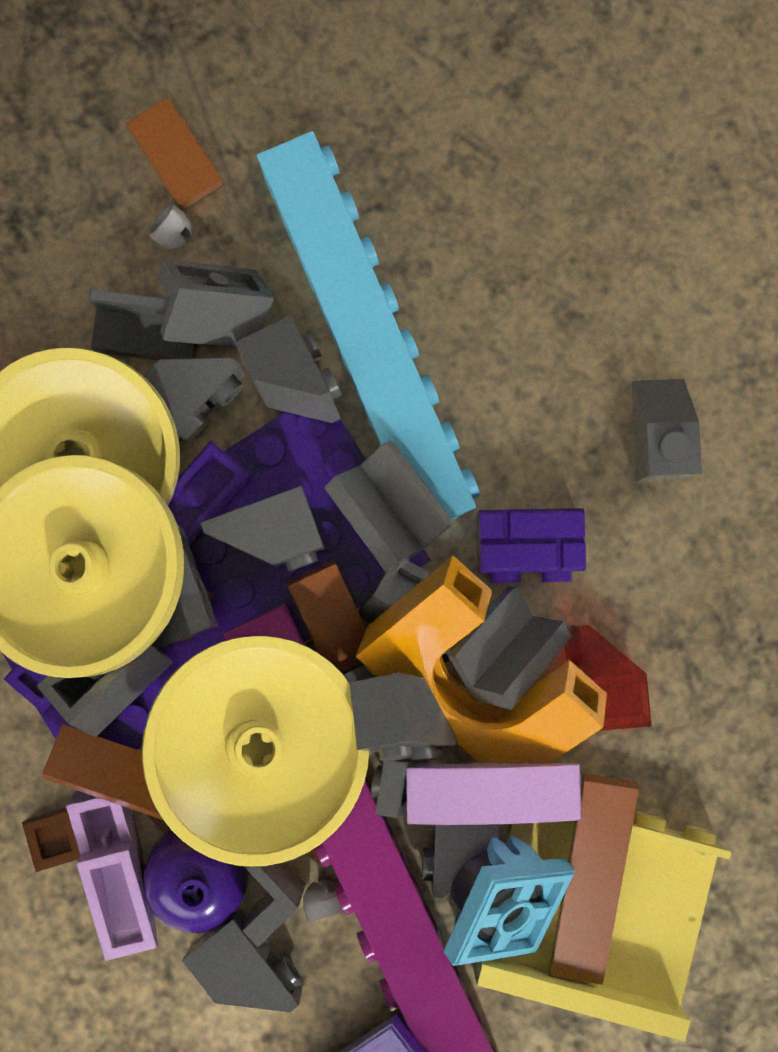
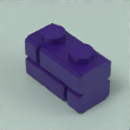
M584 508L479 510L477 512L478 574L490 573V583H521V573H541V582H572V572L585 571Z

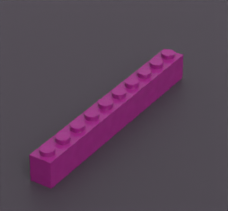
M286 603L229 628L223 634L226 641L250 636H268L290 640L305 646ZM366 775L359 798L350 814L329 838L314 848L322 866L325 868L332 864L340 883L334 885V889L344 913L349 915L354 912L361 925L362 931L357 932V938L362 952L369 963L378 961L385 978L379 980V984L390 1010L394 1011L400 1008L407 1023L406 1028L425 1052H497L457 966H453L443 952L446 943L386 816L375 814L378 798L372 797V786Z

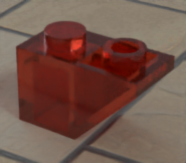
M571 625L572 637L564 646L566 662L570 660L607 693L604 726L599 731L651 727L647 673L590 625Z

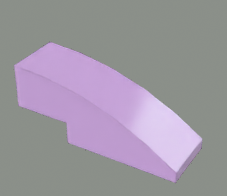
M417 763L406 768L407 824L488 825L560 822L582 819L580 763Z
M80 791L74 792L66 808L80 852V857L76 864L105 961L157 948L158 939L155 918L144 893L145 862L133 810Z

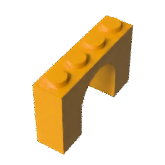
M452 555L367 626L355 657L365 665L371 674L377 677L399 672L425 678L455 735L456 743L478 762L551 763L603 728L607 693L574 663L568 660L529 688L512 710L474 700L467 687L459 683L450 674L445 666L442 654L484 622L492 590Z

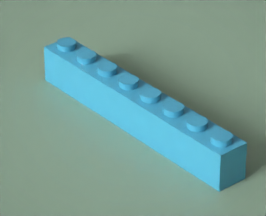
M311 131L256 154L262 175L379 446L388 441H392L451 520L474 511L476 505L473 499L480 496L478 486L470 469L460 470L453 454L454 451L460 449L457 438L450 423L446 421L440 424L432 405L439 403L437 392L428 374L422 377L418 374L412 360L419 357L417 346L408 328L401 331L398 328L392 314L399 310L397 300L388 282L381 285L378 282L372 268L379 265L377 254L370 238L366 236L360 239L353 221L359 219V214L350 192L346 190L340 193L333 176L340 174L330 146L327 144L320 147L314 132Z

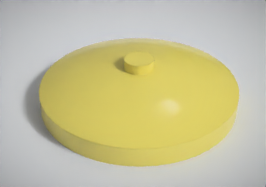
M57 348L25 356L0 372V487L20 471L46 459L70 455L90 456L107 460L133 471L155 488L166 504L169 505L178 481L180 468L179 438L174 420L165 401L155 387L137 370L112 356L79 348Z
M70 455L46 459L25 468L10 478L0 487V651L9 659L28 670L61 678L90 677L104 674L130 663L146 651L169 623L180 597L184 576V551L181 535L174 516L164 499L155 488L133 471L107 460L90 456Z
M250 636L224 641L204 649L182 664L169 677L155 698L147 717L142 741V765L147 789L165 823L183 842L194 850L217 861L238 866L253 867L283 863L308 853L322 844L341 826L352 811L364 785L369 760V751L357 750L350 684L342 673L331 662L312 649L290 640L268 636Z

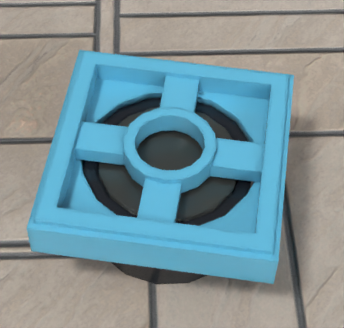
M509 836L506 845L497 837L491 838L487 850L473 857L465 864L452 882L450 896L458 913L454 920L455 927L443 951L452 965L455 966L536 953L570 884L575 869L565 858L542 860L531 846L516 836Z

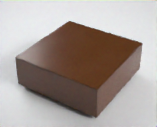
M66 807L26 819L22 822L35 872L79 859L80 852Z

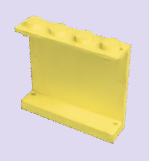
M636 811L603 985L550 977L549 966L560 909L559 904L536 953L475 962L474 974L477 986L685 1042L691 1020L681 1008V1003L717 856L730 860L732 852L719 842H716L717 834L712 831L691 825H686L685 833L665 828L667 820ZM575 820L511 824L507 840L509 836H516L531 846L542 860L565 858L568 861Z

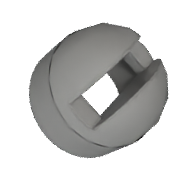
M171 203L153 222L148 231V236L168 249H178L186 244L181 235L191 237L192 225L187 215Z
M323 879L320 884L313 882L307 888L303 896V907L307 922L344 912L335 893L334 885L336 884L334 882Z

